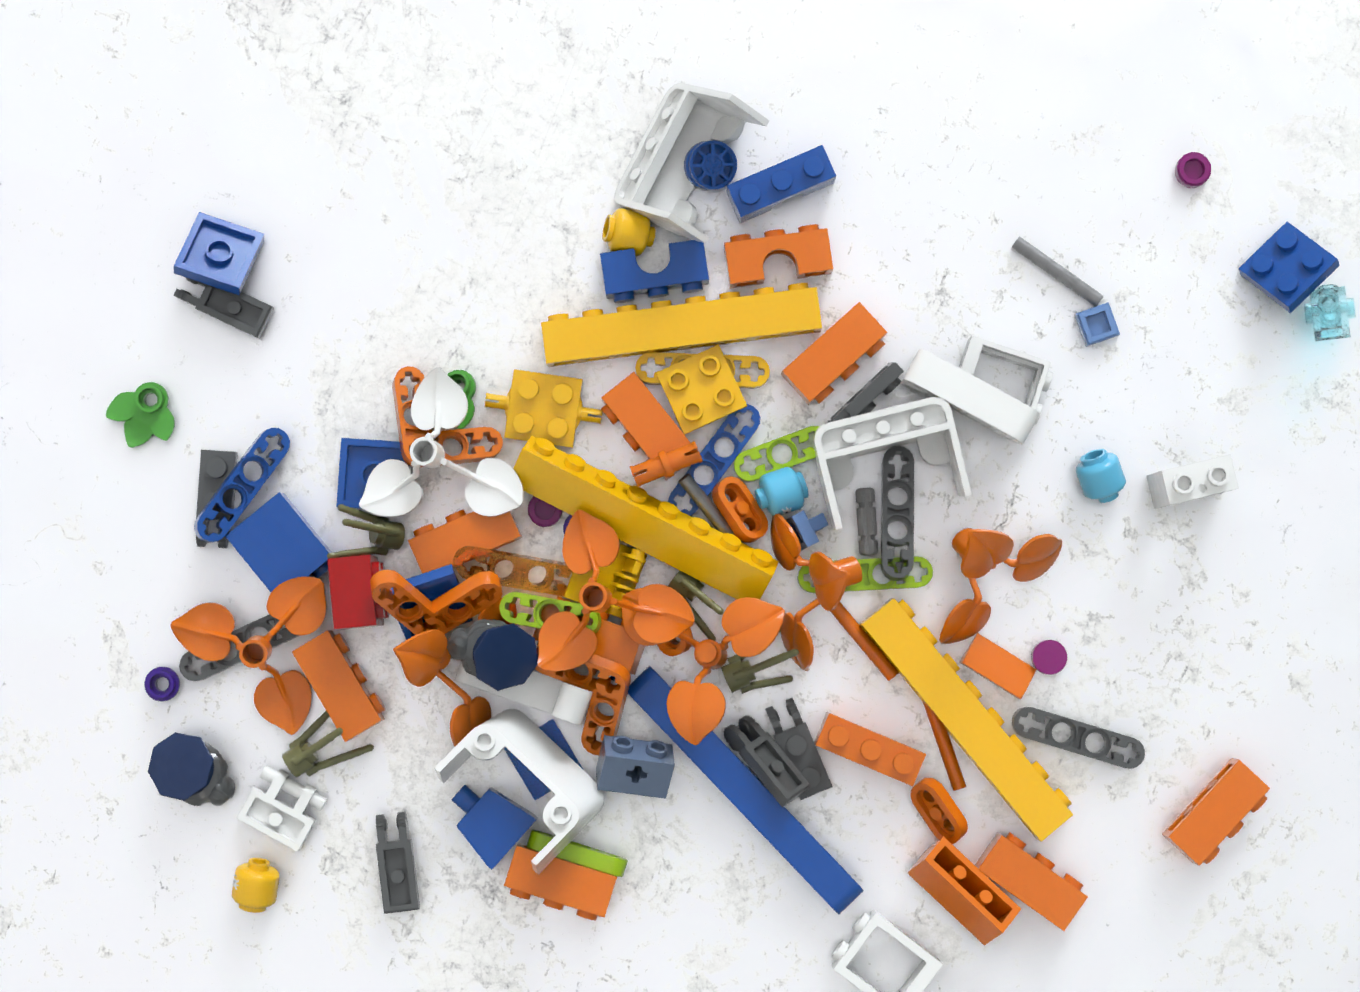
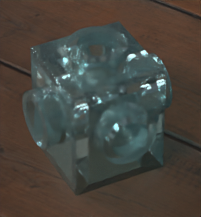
M1334 284L1319 286L1317 290L1310 294L1311 303H1304L1306 324L1313 323L1315 341L1351 337L1349 319L1356 318L1354 297L1346 298L1345 286L1338 287Z

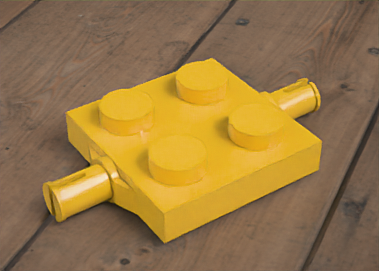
M514 369L512 386L507 396L486 393L485 398L499 401V403L485 401V407L505 410L507 421L504 438L528 441L531 436L546 439L553 445L572 448L574 446L575 432L580 421L601 424L602 418L589 416V414L600 416L603 414L600 409L583 407L581 400L583 379Z

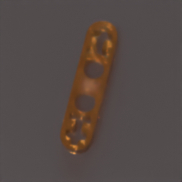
M476 546L460 548L453 558L455 570L464 579L485 571L480 566H471L470 571H467L462 561L469 560L470 555H473L477 562L487 564V571L494 573L498 562L502 560L511 561L513 570L509 576L500 578L501 586L557 596H564L567 585L561 580L554 579V569L556 568L555 573L559 577L569 578L572 573L565 562ZM535 566H542L546 570V576L540 583H531L528 579L529 571Z

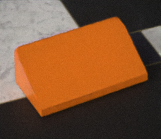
M979 633L976 634L959 662L1017 699L1023 697L1037 670Z

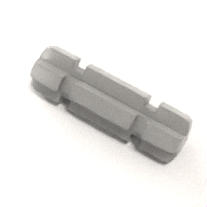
M859 488L855 492L856 503H859V508L856 509L858 536H861V541H858L859 553L863 556L875 555L878 553V540H875V535H877L876 507H873L875 491L873 488Z

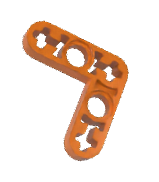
M407 366L397 372L392 383L401 455L403 460L412 466L411 462L413 460L410 457L409 451L411 444L416 439L425 437L427 433H432V430H420L416 426L408 424L404 419V412L407 409H411L412 400L402 403L401 400H407L408 389L405 385H400V383L404 381L405 376H410L412 382H417L412 390V397H414L416 390L424 379V375L419 369ZM492 427L441 431L440 435L434 439L442 446L446 439H455L461 444L462 449L459 455L450 456L445 452V459L455 464L480 462L485 458H495L503 446L501 434ZM483 436H487L488 442H494L495 444L490 448L489 452H485L484 446H474L471 450L472 454H468L469 443L467 437L471 438L470 444L480 443Z
M381 570L375 573L370 580L374 601L415 635L431 629H437L446 634L479 614L482 610L492 606L502 597L500 578L497 574L490 571L479 572L433 601L429 600L396 571ZM405 602L417 603L415 607L410 609L400 608ZM458 602L466 604L460 609L454 610L449 608L450 605Z
M537 644L536 649L539 656V646ZM595 654L585 663L589 671L588 675H580L574 669L548 671L539 668L537 664L535 669L538 672L593 692L581 742L587 752L599 756L602 742L596 740L597 735L595 733L601 726L604 727L601 734L602 741L604 735L617 736L631 682L629 671L620 663ZM599 670L600 672H599V674L597 675V677H599V678H598V679H595L594 676L596 675L597 671ZM610 675L615 677L617 685L611 684ZM598 703L609 704L614 710V715L607 716L602 714L598 709Z

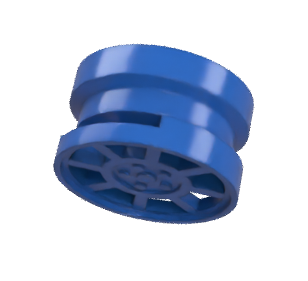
M714 140L704 141L695 144L687 152L684 159V171L687 179L694 186L705 190L720 189L733 180L737 171V159L733 150L727 144Z

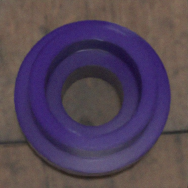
M168 667L154 668L145 678L144 686L146 693L156 701L171 700L180 689V679L177 673ZM162 677L166 678L169 682V686L165 691L160 690L157 686L158 680Z

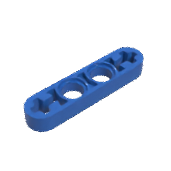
M747 404V407L728 415L700 453L703 462L691 465L685 475L689 473L694 479V471L699 466H708L713 470L714 478L710 484H698L707 496L757 431L760 424L758 410L754 406ZM747 411L751 412V421L754 425L751 428L744 426L739 432L740 436L745 437L742 442H739L734 434L724 431L728 425L732 430L737 426L739 422L738 418L735 417L737 413L744 415ZM721 438L730 439L734 444L733 454L726 458L718 456L714 450L717 440ZM679 483L668 498V502L676 507L677 503L674 498L677 495L684 497L687 493ZM690 499L689 503L693 506L690 511L683 509L681 512L692 517L699 507Z
M270 428L258 435L196 518L194 531L200 540L216 542L226 536L288 452L290 440L285 431L279 428ZM278 436L277 444L281 448L280 450L270 451L266 456V459L272 461L269 465L264 458L255 455L254 452L257 450L259 454L263 453L269 445L265 440L266 437L273 438ZM249 461H254L261 467L262 474L257 481H250L244 476L243 468ZM228 489H234L240 493L241 503L235 509H230L223 503V494ZM216 505L221 512L231 517L229 520L225 516L219 519L216 523V527L219 529L218 534L213 532L206 535L204 532L206 526L203 522L204 520H213L219 512L212 509Z

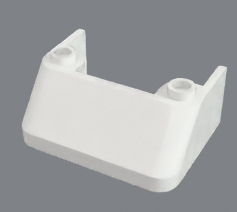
M685 83L674 84L664 95L616 188L614 196L616 203L625 209L635 211L649 218L650 222L675 235L706 244L709 237L694 228L697 209L687 201L695 187L687 179L684 171V159L687 152L695 144L704 141L714 140L725 144L731 143L741 136L746 122L767 127L770 120L731 93Z
M928 397L828 422L818 427L814 434L813 442L819 479L830 524L835 530L843 527L834 491L847 487L853 479V467L850 458L890 449L893 446L917 442L919 453L927 463L941 465L950 462L958 495L963 497L972 496L950 405L942 398Z
M507 709L472 729L435 767V771L439 780L445 783L471 755L478 760L488 761L498 756L506 747L555 794L546 804L543 811L544 823L555 837L531 860L533 870L539 875L601 811L604 805L603 790H597V782L523 712L517 709Z

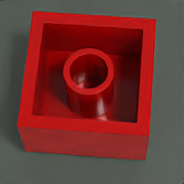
M370 554L327 559L334 629L344 630L383 626L384 618H389V613L372 598L370 580L375 573L385 570L384 563H380L377 556Z

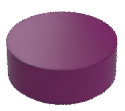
M1198 152L1185 154L1178 160L1175 166V176L1178 182L1187 188H1197L1203 185L1211 175V164L1208 158Z
M535 496L532 497L528 504L530 519L540 527L553 526L562 516V510Z
M1044 640L1033 648L1031 661L1037 671L1052 675L1060 672L1065 667L1067 652L1059 642Z

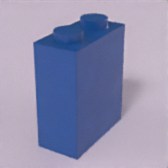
M277 493L225 536L270 592L279 584L289 579L303 576H314L320 579L329 572L327 554L332 553V551L284 493Z

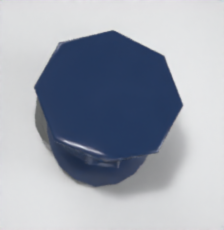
M495 619L476 620L466 629H455L447 640V650L451 657L461 660L462 666L467 673L476 676L477 679L497 691L524 684L538 664L535 638L514 623L508 625L503 621Z
M175 732L154 746L148 773L161 796L183 800L194 806H201L209 802L215 806H220L232 798L235 792L234 780L226 776L228 769L226 761L217 749L203 742L201 737Z

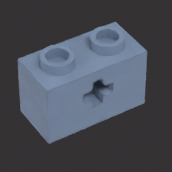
M604 735L596 766L597 790L666 799L675 766L672 744H666L658 740L644 741L630 739L626 736L614 737Z

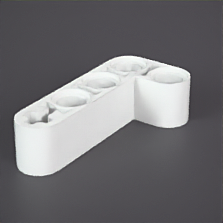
M924 349L918 350L901 381V385L908 390L925 398L929 396L942 398L952 409L1021 445L1024 444L1040 415L1037 410Z
M460 662L455 677L457 682L550 713L554 717L578 725H582L593 693L535 670L524 684L500 691L480 681L476 676L467 673L462 666V662Z

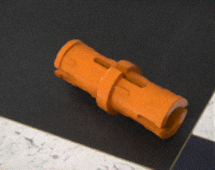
M695 441L668 453L665 450L658 452V457L635 466L632 465L630 469L637 487H640L666 475L670 478L674 476L673 472L696 463H701L703 460Z

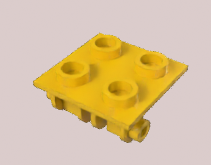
M719 344L656 372L684 435L747 407L746 401Z
M620 544L615 561L607 567H599L600 573L597 583L606 586L611 591L612 598L621 600L623 595L635 590L648 554ZM593 570L582 575L572 572L563 597L580 603L579 592L588 583ZM611 605L605 611V613L622 619V607Z

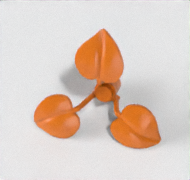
M577 510L567 525L562 552L566 565L575 574L582 575L593 570L588 583L579 592V601L584 607L582 609L583 619L580 622L574 613L562 611L552 614L545 620L538 638V667L548 671H567L582 666L592 658L597 649L598 637L594 631L586 627L589 623L591 612H605L611 605L637 611L633 618V626L636 633L641 639L649 643L662 644L675 639L694 625L695 617L693 611L680 593L662 584H651L643 587L638 595L639 605L612 598L611 591L606 586L597 583V579L600 573L599 567H607L617 558L620 548L619 538L614 529L606 522L591 516L583 510Z
M775 514L772 516L770 538L777 561L788 571L795 569L796 564L798 566H809V573L815 586L817 599L798 611L795 616L790 612H786L780 629L786 651L798 649L799 654L792 657V660L800 668L808 671L813 661L814 647L810 633L802 623L803 616L820 604L827 611L834 610L838 606L845 588L862 581V570L854 556L833 562L831 558L817 551L811 554L810 560L803 559L800 556L801 545L795 531L780 514Z
M966 528L957 533L952 540V547L962 558L961 572L969 579L974 592L973 600L965 599L961 601L950 612L940 634V643L950 644L968 639L978 633L989 620L991 607L987 602H981L982 595L976 578L986 575L991 569L996 568V564L1004 562L1010 567H1015L1012 576L1016 581L1027 582L1042 576L1054 564L1061 551L1063 541L1051 534L1035 536L1021 547L1017 554V559H1010L1008 557L1013 550L1014 542L1005 533Z
M303 576L292 578L279 584L271 592L266 606L268 613L279 621L265 636L255 635L244 643L236 635L231 634L235 628L233 615L226 607L218 603L208 602L197 605L171 622L170 627L183 647L203 660L218 661L224 659L230 653V641L234 642L236 649L239 650V658L245 666L250 668L259 667L260 670H265L273 675V677L263 679L257 685L254 693V704L260 715L290 735L295 734L300 729L310 711L312 702L311 686L306 677L299 671L289 670L280 676L279 671L268 665L266 661L272 653L270 640L284 625L290 633L299 636L311 634L321 626L327 609L325 588L321 579Z
M642 588L626 593L621 600L639 605L638 595ZM740 598L733 601L726 608L722 616V627L728 635L723 638L721 644L711 639L698 642L684 633L678 636V638L695 648V659L703 666V670L695 677L694 684L687 681H679L673 685L667 697V712L670 721L676 731L686 741L693 745L700 744L719 725L726 709L725 697L721 690L712 683L701 684V680L711 673V669H719L726 663V650L730 641L733 651L740 657H753L765 651L775 640L782 627L785 610L782 607L756 598ZM622 608L623 625L628 636L640 645H657L641 639L636 633L633 626V618L637 611Z
M502 598L492 606L482 610L477 619H495L503 621L508 625L513 624L504 620L500 614L499 605ZM509 604L508 610L514 613L513 618H516V604ZM431 629L421 632L393 648L402 665L405 677L412 685L417 687L425 686L437 676L463 699L464 704L454 709L450 719V735L454 746L472 729L491 718V707L487 699L477 696L471 700V697L441 672L442 669L448 666L451 655L447 650V638L442 631Z

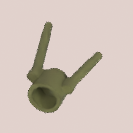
M340 504L337 507L339 511L373 523L350 519L342 520V524L345 526L369 531V540L375 546L332 552L327 554V558L369 554L386 556L388 549L398 550L403 545L405 537L404 526L402 523L389 521V518L375 516Z
M679 571L668 585V587L676 590L685 599L688 598L692 602L697 597L717 614L722 615L724 613V610L701 591L705 585L688 574ZM689 603L697 626L708 639L715 641L716 637Z
M793 649L751 666L749 660L742 662L746 657L734 655L727 658L729 664L721 667L731 692L741 690L743 694L753 689L792 682V676L750 681L756 679L754 673L797 656L799 651L798 649Z
M325 711L298 739L289 744L290 750L282 754V758L287 768L295 777H299L304 773L310 777L319 770L370 752L374 749V746L369 744L315 763L319 760L317 751L343 733L342 728H337L313 745L309 742L305 743L330 717L328 712Z

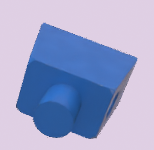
M464 785L451 799L466 813L456 825L491 870L538 819L535 814L492 787L480 798L467 785Z

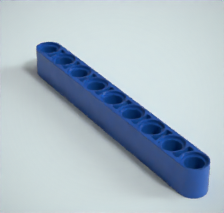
M651 666L647 667L630 684L628 694L838 915L841 914L864 891L861 886L785 807H781L763 783L713 731L698 745L689 743L676 731L667 712V697L671 687Z

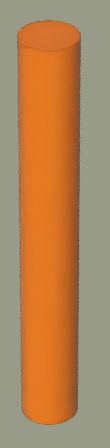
M839 602L838 606L830 612L884 677L890 681L899 672L842 603Z
M923 702L953 791L966 787L949 734L940 719Z

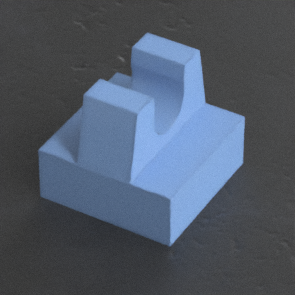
M804 510L786 519L799 539L801 551L819 542L815 532L829 525L823 513L808 519Z

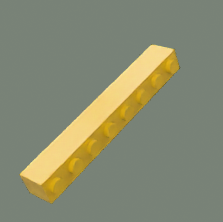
M796 283L788 285V291L774 292V287H765L753 290L754 295L740 297V292L736 291L719 294L720 299L706 301L705 296L686 298L685 304L672 305L671 300L652 302L651 308L637 310V305H625L617 307V313L603 314V309L583 311V317L569 319L568 314L550 315L547 322H541L546 364L548 367L638 356L649 352H669L716 346L718 344L724 345L821 332L822 323L817 287L809 288L808 283Z
M531 436L522 448L513 468L521 480L523 491L572 516L577 510L585 511L610 525L616 532L619 540L735 599L745 597L761 599L779 563L768 552L762 549H754L742 543L733 534L722 533L716 530L705 520L691 517L679 511L674 504L666 501L661 502L648 495L641 487L630 486L618 480L613 473L599 470L587 464L580 456L567 454L555 448L546 439Z
M891 598L864 620L860 626L918 697L940 719L947 732L1033 836L1042 842L1073 816L1072 812L1068 809L1072 804L1071 801L1059 788L1053 791L1045 781L1049 778L1048 773L1037 761L1031 764L1023 753L1027 748L1015 734L1009 737L1000 727L1005 723L1000 715L992 707L988 710L985 709L978 700L982 697V694L970 680L966 683L961 680L956 673L960 668L948 653L942 656L937 651L934 645L938 641L925 626L919 629L913 622L912 618L915 616V613L903 599L897 602L894 598Z

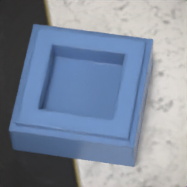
M1109 302L1075 314L1086 347L1120 335Z

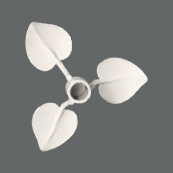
M436 367L422 380L411 404V416L415 426L424 431L434 429L432 433H427L425 437H420L411 444L410 457L413 460L411 462L413 473L408 464L400 460L388 459L379 463L367 480L359 506L367 512L384 517H398L412 512L423 498V490L415 481L420 475V466L434 469L441 464L472 479L466 486L465 498L468 506L482 516H499L520 508L523 504L524 492L521 480L515 470L508 463L500 459L485 458L481 460L477 466L476 474L445 459L443 446L434 441V439L440 435L441 428L451 430L462 423L468 411V400L463 389L441 368Z

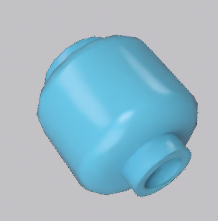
M1096 449L1081 456V462L1077 465L1075 471L1084 496L1089 499H1098L1100 503L1116 499L1119 496L1118 492L1126 484L1117 455L1107 452L1105 449Z
M784 467L762 475L759 480L760 488L755 490V497L760 509L767 508L772 516L775 514L784 515L801 509L804 506V498L809 496L802 473L800 471L795 472L790 467Z

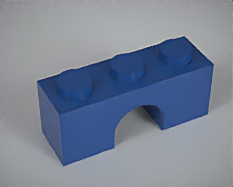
M820 145L727 185L726 193L739 223H743L771 211L772 207L797 195H802L803 197L834 184L836 174L823 145Z
M695 240L669 243V264L663 271L658 273L643 271L636 262L634 249L600 253L607 299L614 298V303H624L635 300L634 295L648 293V298H658L669 295L668 290L682 288V293L703 290L702 285L709 284L704 243Z

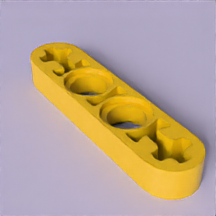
M645 353L636 362V375L645 384L661 385L656 372L653 378H649L646 371H641V366L647 365L649 359L655 360L656 366H666L665 359H672L670 365L672 366L696 354ZM724 355L733 376L735 375L734 362H741L739 369H750L751 363H756L759 370H764V375L758 376L756 382L751 381L750 375L739 374L740 382H737L739 388H760L767 382L770 369L767 362L761 357Z

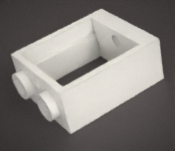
M971 336L967 341L959 368L974 375L980 354L983 353L1034 370L1035 374L1025 404L1041 414L1043 405L1038 404L1041 392H1047L1050 387L1053 372L1048 370L1051 362Z
M1231 454L1161 470L1146 476L1154 509L1239 489Z
M874 909L869 915L864 912L852 928L856 933L847 943L843 940L831 956L835 960L832 963L833 969L862 992H879L847 967L878 925L922 959L899 992H923L943 966V963Z

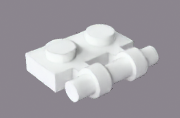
M266 765L260 778L271 783L267 792L253 787L236 819L298 852L316 821L304 812L308 805L321 811L327 802V798L316 793L317 789L307 784L305 787L289 778L290 774L282 769L276 771ZM281 790L298 798L294 807L277 799Z

